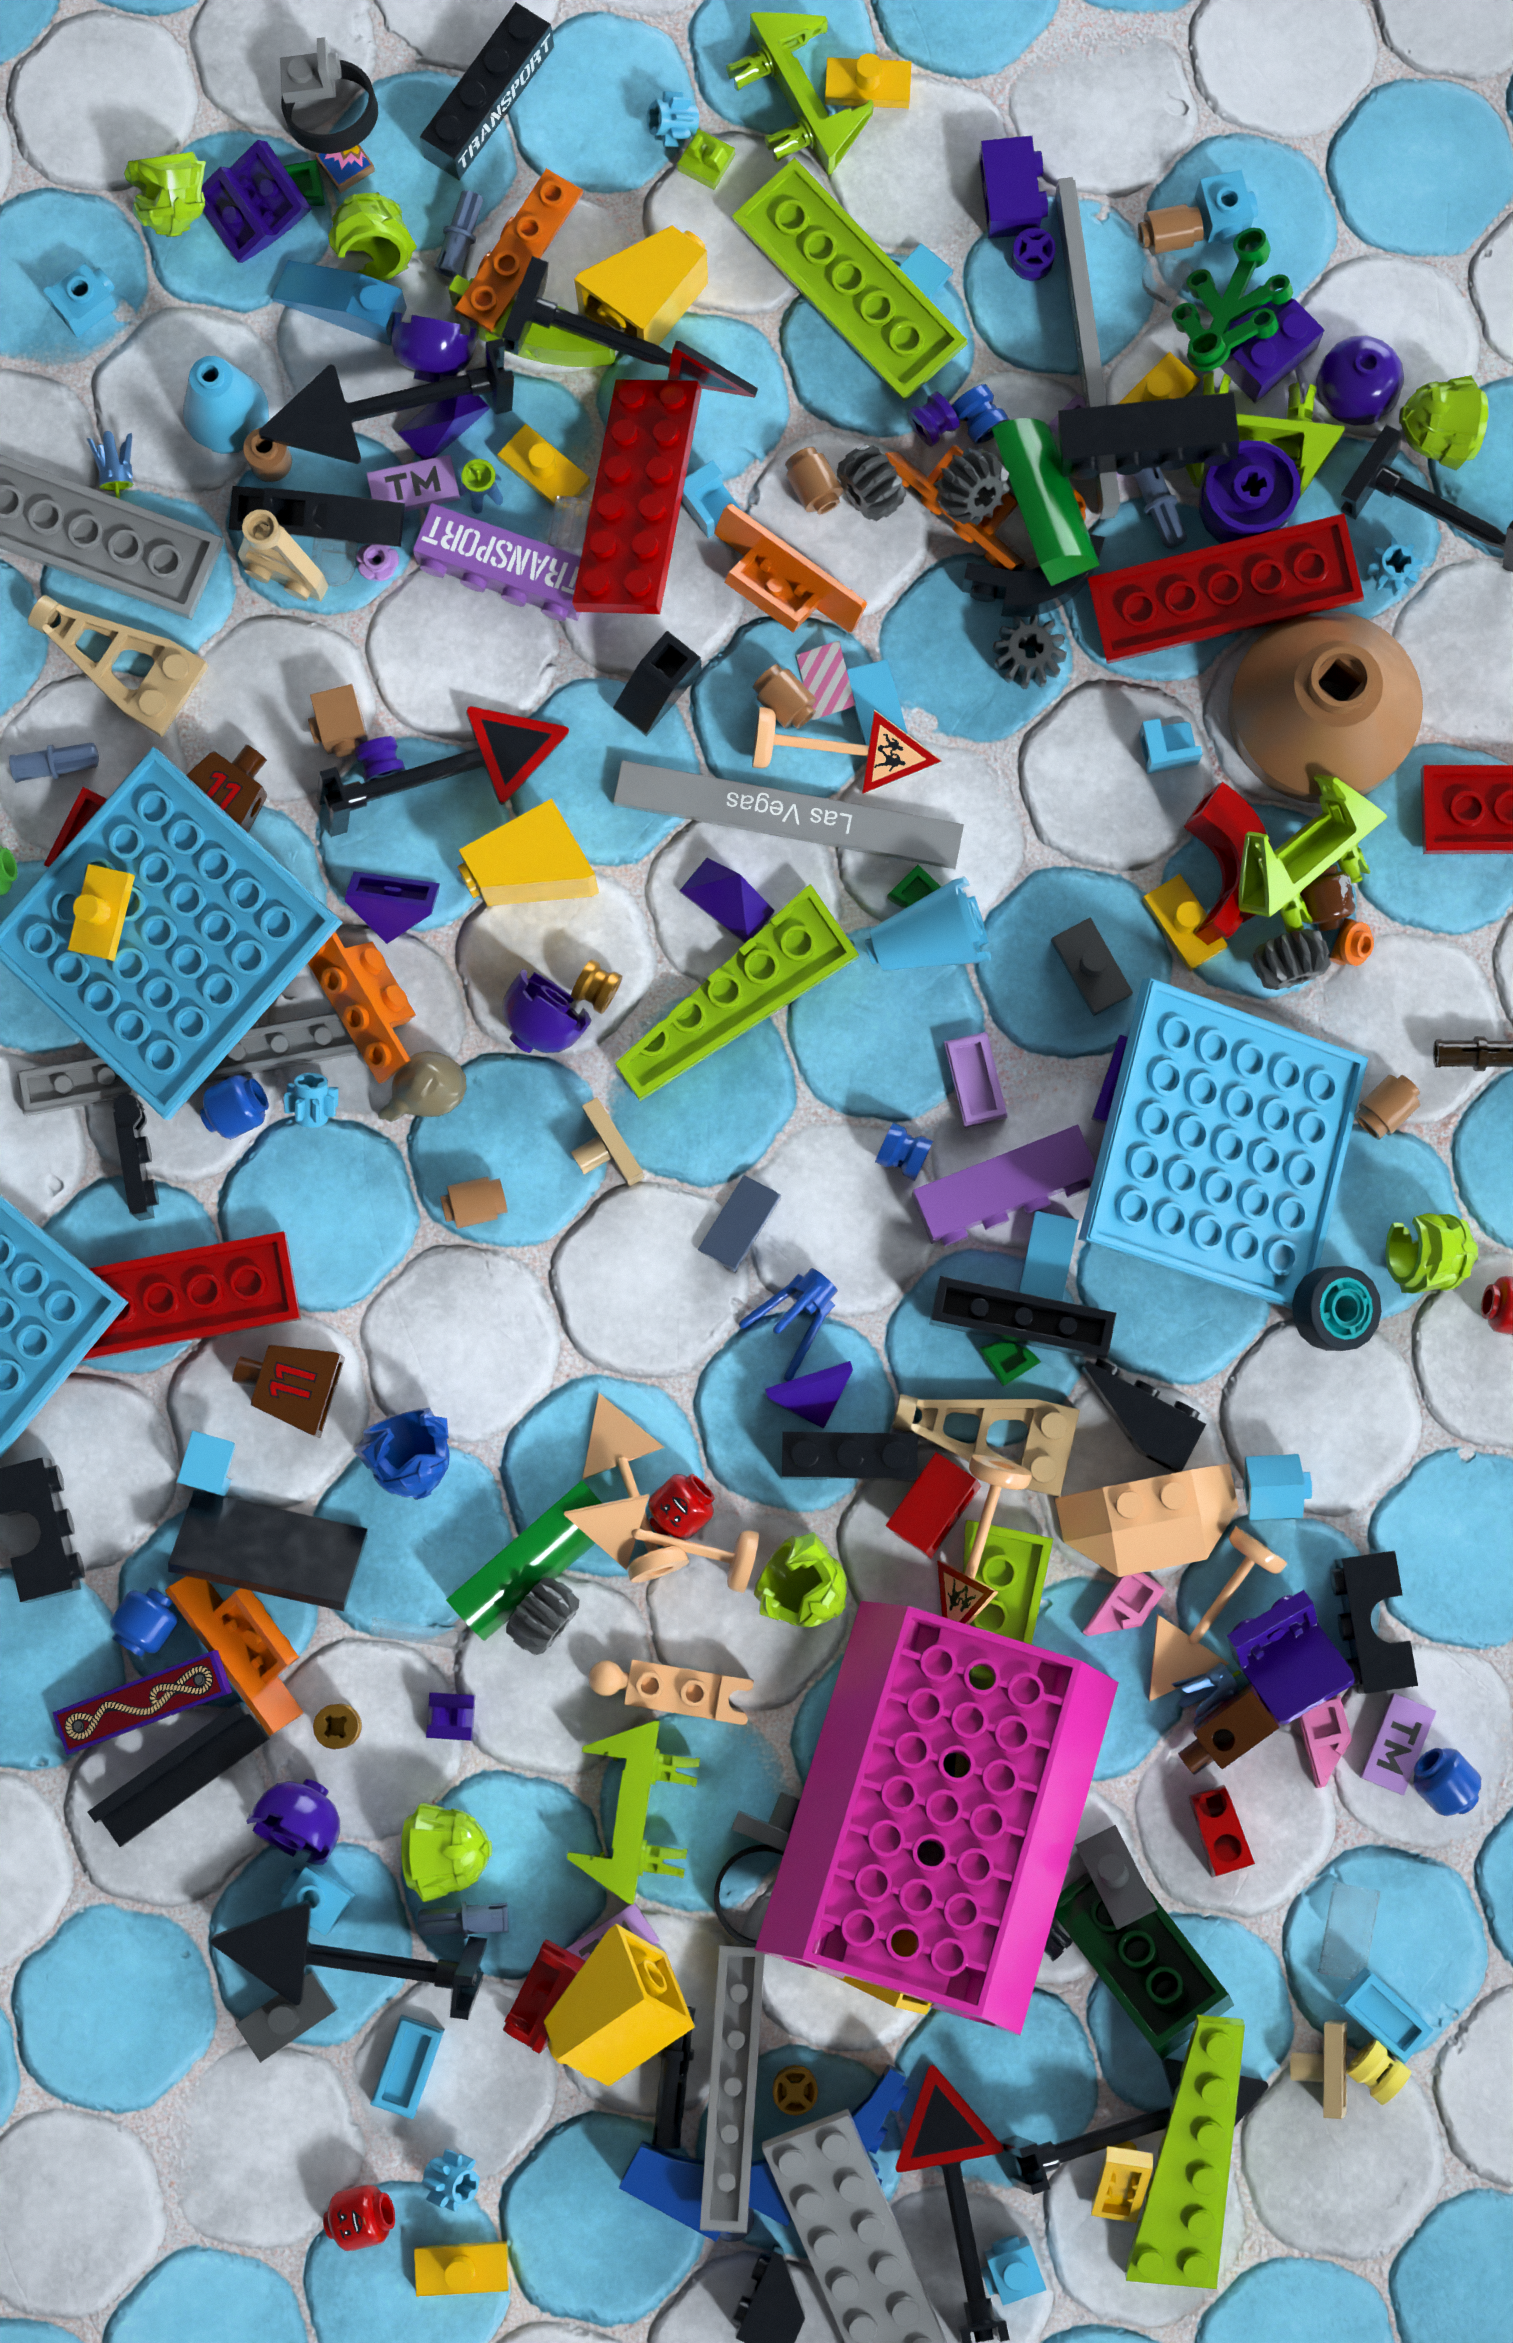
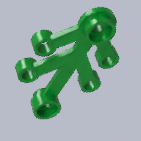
M1260 228L1245 229L1235 237L1233 248L1239 262L1223 298L1215 289V282L1208 270H1196L1187 278V286L1191 295L1196 299H1201L1213 317L1210 328L1205 330L1200 324L1201 318L1194 304H1180L1172 312V319L1177 330L1186 333L1190 339L1187 358L1195 370H1214L1225 363L1229 357L1230 349L1254 335L1260 339L1269 338L1279 328L1274 312L1271 309L1263 308L1254 312L1250 320L1228 331L1231 323L1269 301L1276 305L1286 303L1294 293L1289 278L1286 275L1278 274L1270 277L1263 286L1243 297L1255 268L1267 262L1271 251L1266 233Z

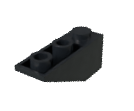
M1097 1359L1094 1364L1086 1361L1080 1371L1135 1451L1174 1473L1182 1472L1206 1426L1205 1423L1197 1419L1200 1412L1179 1401H1176L1174 1406L1158 1399L1160 1391L1143 1381L1136 1380L1134 1385L1118 1377L1121 1372L1118 1368L1101 1359Z

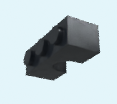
M782 1433V1479H868L871 1481L914 1482L917 1480L918 1434Z
M43 1457L0 1468V1515L12 1516L28 1512L37 1519L41 1530L39 1542L32 1551L10 1558L19 1599L23 1603H31L81 1590L79 1579L85 1578L82 1558L79 1552L73 1553L69 1535L75 1533L70 1510L68 1508L63 1509L59 1492L64 1491V1480L58 1465L52 1466L51 1459Z
M1395 1551L1336 1559V1569H1330V1581L1334 1596L1341 1595L1344 1613L1338 1614V1628L1342 1641L1348 1640L1351 1658L1345 1659V1661L1353 1671L1355 1681L1352 1686L1356 1685L1357 1694L1418 1686L1411 1641L1386 1642L1375 1634L1371 1626V1613L1378 1602L1385 1598L1403 1595Z

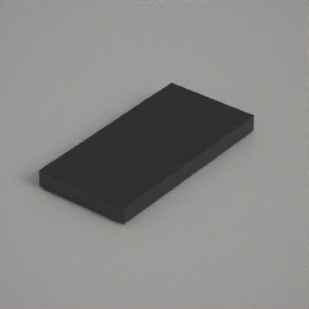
M194 1490L168 1562V1572L344 1612L367 1540L368 1529Z

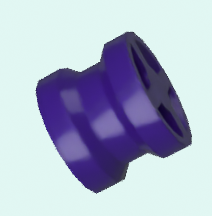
M1037 227L1027 228L1019 233L1015 238L1011 256L1012 268L1016 275L1028 281H1037L1048 275L1052 269L1056 251L1055 241L1051 234ZM1029 258H1037V259L1039 260V262H1037V261H1032V260L1027 261V260H1028Z
M937 391L928 396L926 404L921 407L914 406L907 411V416L913 429L929 447L936 445L940 440V436L946 431L953 432L960 427V422L954 409Z
M384 736L375 738L356 747L354 753L357 761L363 763L365 769L362 774L364 782L406 770L403 761L397 759L395 752L398 746L395 737Z

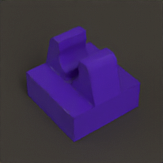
M429 1692L426 1738L472 1741L476 1695Z

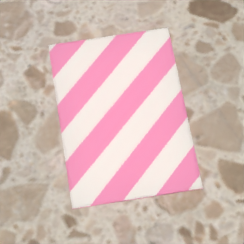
M839 640L796 655L803 685L816 698V702L812 706L816 713L812 720L856 706Z

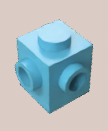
M1242 169L1200 179L1195 198L1201 213L1207 243L1220 241L1222 244L1233 243L1239 233L1251 228L1254 217L1258 216V205L1254 192L1247 191Z
M1299 1454L1245 1457L1243 1492L1249 1520L1303 1518L1304 1499L1312 1498V1480L1310 1472H1303Z
M310 1864L302 1872L295 1868L280 1890L286 1895L280 1906L287 1908L309 1900L312 1903L310 1928L312 1927L326 1936L331 1933L356 1894Z
M1018 2235L1001 2238L991 2244L992 2249L984 2251L989 2266L981 2268V2272L990 2296L999 2293L1003 2306L1047 2290L1027 2236L1020 2239Z

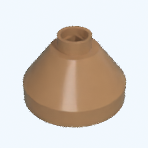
M1330 610L1281 621L1263 633L1244 656L1231 685L1228 702V720L1234 744L1241 758L1253 774L1264 784L1287 797L1320 804L1319 797L1321 796L1318 783L1314 779L1317 774L1337 777L1362 796L1370 793L1387 781L1399 768L1413 747L1420 730L1423 712L1422 690L1417 671L1410 657L1397 640L1380 626L1365 618L1350 613ZM1328 680L1341 685L1349 693V699L1347 701H1337L1320 687L1319 681Z

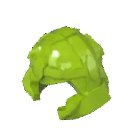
M194 152L128 161L124 172L125 178L130 184L138 187L143 192L142 195H136L133 202V213L138 222L143 226H149L154 229L156 234L166 235V237L181 236L182 232L189 230L190 224L200 217L205 206V198L201 188L206 161L198 160Z
M379 192L350 195L337 208L335 215L331 219L333 227L328 235L331 248L338 257L345 258L347 251H364L373 261L365 264L363 270H358L357 273L374 279L386 281L408 269L412 253L417 248L402 220V210L399 204L381 195Z
M1472 375L1448 380V382H1430L1421 386L1407 400L1399 413V424L1402 426L1408 445L1421 455L1437 460L1439 464L1456 471L1465 461L1474 460L1480 451L1488 421V398L1485 392L1479 389Z
M1426 1213L1413 1217L1412 1224L1418 1234V1239L1412 1241L1411 1233L1408 1228L1404 1227V1223L1395 1222L1391 1224L1387 1234L1385 1257L1388 1272L1393 1280L1400 1285L1401 1293L1414 1294L1435 1289L1449 1291L1457 1288L1465 1278L1470 1277L1475 1260H1478V1246L1471 1235L1467 1221L1460 1220L1451 1214L1436 1215Z
M815 1532L800 1537L792 1535L773 1553L756 1583L754 1596L760 1601L759 1614L775 1620L781 1619L795 1626L806 1628L818 1626L834 1617L837 1618L846 1606L847 1578L841 1564L828 1553L827 1547Z
M428 1803L419 1804L414 1814L409 1815L404 1821L401 1836L402 1868L407 1887L416 1891L423 1902H428L446 1896L449 1892L454 1891L456 1893L464 1890L478 1881L493 1851L492 1841H489L482 1826L472 1815L465 1811L453 1808L448 1810L442 1806Z

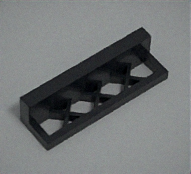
M245 1702L236 1703L87 1813L94 1823L102 1821L118 1846L123 1847L266 1743L270 1738Z

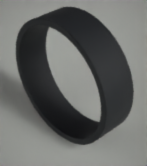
M340 60L341 79L359 84L369 94L364 113L350 127L332 134H313L304 131L291 120L295 102L285 104L282 96V112L290 134L298 144L310 151L332 154L349 150L361 143L371 133L376 124L378 102L371 81L361 68L348 61Z
M769 1845L748 1847L732 1856L722 1867L714 1889L715 1910L722 1926L733 1938L752 1947L756 1946L757 1940L747 1938L738 1933L724 1917L720 1906L719 1891L725 1873L741 1857L760 1851L784 1854V1851Z

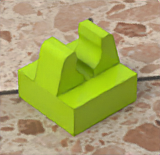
M697 129L696 134L678 161L677 169L688 177L715 190L735 156V148Z

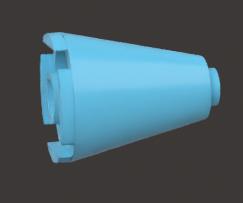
M206 356L196 361L190 370L183 405V418L192 438L199 444L220 454L238 453L243 450L246 437L253 430L263 427L268 422V400L260 384L251 376L220 357Z
M962 876L952 880L871 928V938L865 940V946L872 965L879 963L882 970L887 971L989 961L991 959V952L982 951L981 945L988 944L989 941L975 896L967 898L966 892L964 893L962 889L970 886L967 878Z

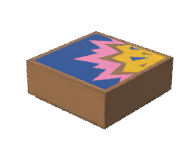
M359 144L339 153L315 154L317 162L340 194L375 172L373 163Z

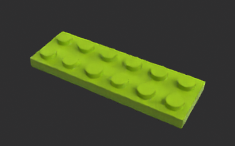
M795 157L732 215L733 221L903 402H906L968 345L967 339Z

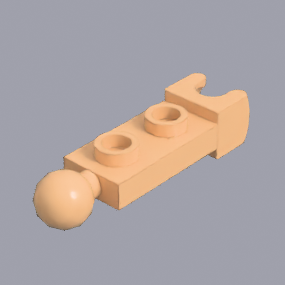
M602 1660L591 1668L588 1675L589 1685L596 1694L611 1696L619 1690L626 1691L624 1705L747 1725V1715L733 1710L729 1705V1697L737 1690H751L754 1680L638 1660L631 1661L630 1673L623 1672L621 1667L615 1662Z

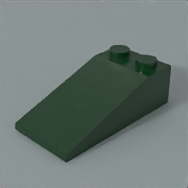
M1087 1872L1060 1893L1054 1916L1162 2061L1190 2039L1197 2015L1219 2017L1234 2006L1229 1993L1150 1890L1149 1892L1158 1910L1117 1930L1089 1872Z

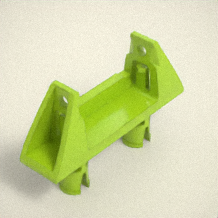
M753 12L750 14V34L758 47V51L727 64L726 71L729 79L734 78V88L739 91L742 87L770 74L771 77H774L798 121L772 135L765 136L768 150L773 149L774 161L779 162L781 159L809 146L814 149L827 175H830L872 117L874 103L870 99L867 103L855 109L848 108L829 116L797 57L794 58L792 52L806 45L809 39L827 32L828 20L826 16Z
M1214 373L1205 374L1203 376L1202 396L1229 393L1231 377L1224 374L1219 391L1215 393ZM1299 382L1290 384L1288 388L1289 398L1286 419L1236 414L1239 442L1244 440L1265 441L1281 448L1292 460H1297L1295 461V466L1300 476L1301 498L1337 446L1344 432V426L1312 422L1316 386L1309 384L1304 402L1301 403ZM1204 463L1186 464L1185 468L1193 486L1200 488L1203 480Z
M1317 774L1314 777L1321 792L1319 800L1323 813L1318 817H1314L1274 852L1268 841L1270 839L1268 835L1250 831L1245 834L1239 883L1238 907L1240 911L1271 917L1279 910L1286 932L1304 930L1302 922L1312 924L1313 920L1307 911L1300 893L1333 863L1337 861L1340 870L1349 874L1351 884L1362 881L1360 872L1370 874V869L1366 864L1358 843L1382 823L1387 816L1373 803L1337 777Z
M659 1720L582 1747V1752L611 1756L613 1761H618V1758H625L626 1764L625 1770H622L613 1833V1857L604 1856L605 1852H600V1855L569 1851L567 1859L631 1905L635 1903L638 1878L643 1876V1872L676 1876L684 1879L685 1873L684 1868L665 1863L664 1859H686L688 1849L648 1845V1840L644 1839L651 1785H655L656 1781L696 1787L698 1778L677 1772L676 1768L699 1767L700 1758L697 1757L689 1758L660 1754V1749L657 1748Z

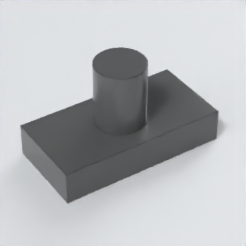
M1091 917L1052 937L1051 942L1093 1016L1132 996L1133 991Z
M781 1792L769 1822L739 1810L731 1829L776 1849L785 1851L800 1799Z
M1116 1825L1075 1845L1117 1930L1158 1910Z
M313 1970L305 1976L303 1999L300 2005L292 2004L279 1994L235 2025L261 2063L339 2008Z

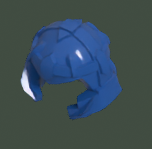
M430 1408L417 1409L387 1418L363 1431V1439L354 1452L366 1468L371 1470L379 1486L388 1493L414 1498L415 1500L425 1498L431 1495V1491L439 1485L448 1469L450 1451L447 1444V1439L449 1438L447 1418L434 1416Z

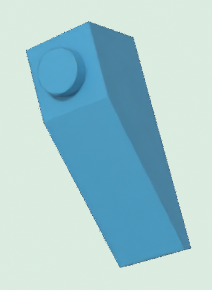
M288 260L272 296L274 302L391 346V327L394 312H400L404 316L407 309L401 288L361 273Z

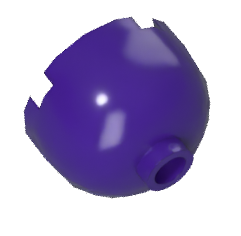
M394 312L391 327V346L394 356L400 364L415 370L413 379L431 383L437 382L440 376H454L460 373L472 360L479 329L471 327L468 336L460 334V324L412 315L411 323L402 322V313Z
M1367 335L1351 336L1337 343L1324 357L1316 378L1317 396L1321 404L1325 403L1326 407L1332 411L1331 416L1335 419L1353 426L1371 425L1379 421L1389 411L1391 412L1399 400L1404 384L1403 365L1396 351L1383 340Z
M526 969L520 971L503 998L502 1014L504 1022L512 1032L509 1038L518 1048L527 1053H531L533 1049L543 1053H559L570 1048L581 1037L592 1020L584 1008L578 1014L570 1007L569 1003H572L574 999L571 998L568 992L536 972L530 978H527Z
M305 1779L303 1784L287 1781L277 1783L268 1789L254 1805L246 1822L247 1824L257 1822L252 1831L268 1844L285 1854L294 1857L296 1850L310 1854L306 1862L323 1865L328 1861L340 1835L341 1820L335 1805L327 1798L329 1791L318 1782Z

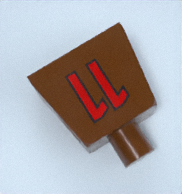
M247 744L232 763L213 751L186 776L249 833L267 798V793L263 786L253 779L267 759Z
M269 1345L263 1362L240 1356L234 1369L232 1381L255 1388L251 1399V1406L314 1437L321 1438L345 1357L330 1351Z
M1248 1683L1239 1690L1238 1694L1230 1697L1194 1726L1193 1733L1197 1739L1181 1750L1178 1755L1194 1775L1213 1761L1221 1769H1224L1279 1729L1280 1723L1271 1711L1269 1712L1253 1685ZM1220 1729H1227L1232 1732L1234 1737L1228 1742L1223 1743L1218 1741L1214 1734Z

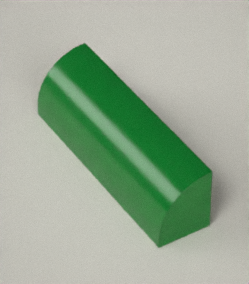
M1033 418L1013 419L991 427L1003 463L1009 473V480L1039 565L1051 586L1100 566L1069 478L1063 477L1061 456L1050 427L1045 422Z
M581 1480L448 1597L446 1601L483 1641H486L509 1620L517 1609L516 1607L535 1585L547 1577L556 1579L595 1544L592 1539L564 1516V1511L603 1503Z

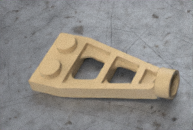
M262 509L250 512L242 524L244 538L238 551V556L246 568L245 573L263 583H268L270 579L285 585L284 590L288 594L300 600L307 601L308 597H311L321 602L329 587L324 574L287 531L279 526L276 517L271 512Z
M47 595L42 596L36 602L28 617V625L46 634L125 716L163 738L209 667L206 661L170 639L64 607ZM59 616H61V623L57 627L52 628ZM85 630H93L112 640V643L99 662L92 661L76 647L77 641ZM125 650H134L149 655L154 661V665L139 688L135 690L126 688L112 672L113 664L120 653Z
M900 1394L892 1428L918 1434L919 1437L969 1463L971 1456L985 1455L1020 1465L1032 1472V1478L1029 1486L1025 1488L1026 1490L1060 1497L1080 1410L1038 1399L921 1400L917 1397ZM918 1408L922 1413V1418L919 1423L913 1424L915 1411ZM948 1414H971L979 1418L980 1423L976 1440L973 1444H966L945 1435L943 1425ZM998 1420H1020L1026 1424L1028 1428L1023 1454L1018 1460H1008L994 1453L988 1447L986 1438L988 1429L993 1422Z

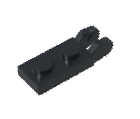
M130 1093L118 1094L112 1108L115 1110L113 1112L129 1213L139 1221L155 1218L153 1206L159 1205V1194L155 1180H148L145 1164L152 1162L150 1143L147 1136L141 1137L140 1135L141 1130L147 1123L146 1114L143 1112L145 1109L143 1104Z

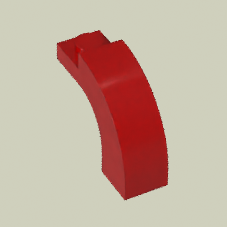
M1221 782L1203 796L1183 826L1208 846L1218 860L1221 869L1222 888L1220 895L1195 933V936L1207 945H1210L1222 936L1226 939L1230 938L1241 923L1257 915L1240 911L1238 907L1242 855L1246 833L1250 831L1267 835L1265 827L1253 808L1224 782Z

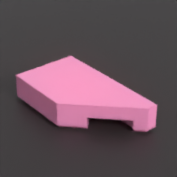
M1144 1573L1118 1577L1082 1633L1086 1636L1142 1626L1166 1589Z
M1340 1695L1333 1696L1298 1717L1316 1788L1326 1786L1336 1764L1352 1740Z

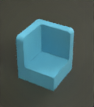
M713 460L685 478L681 502L706 537L709 538L715 534L714 531L723 509L729 503L738 509L740 507L723 485V473Z
M1160 719L1142 722L1138 734L1147 774L1199 764L1203 755L1201 746H1195L1189 722L1161 726Z
M192 1431L177 1483L227 1496L232 1479L226 1477L235 1450V1443Z

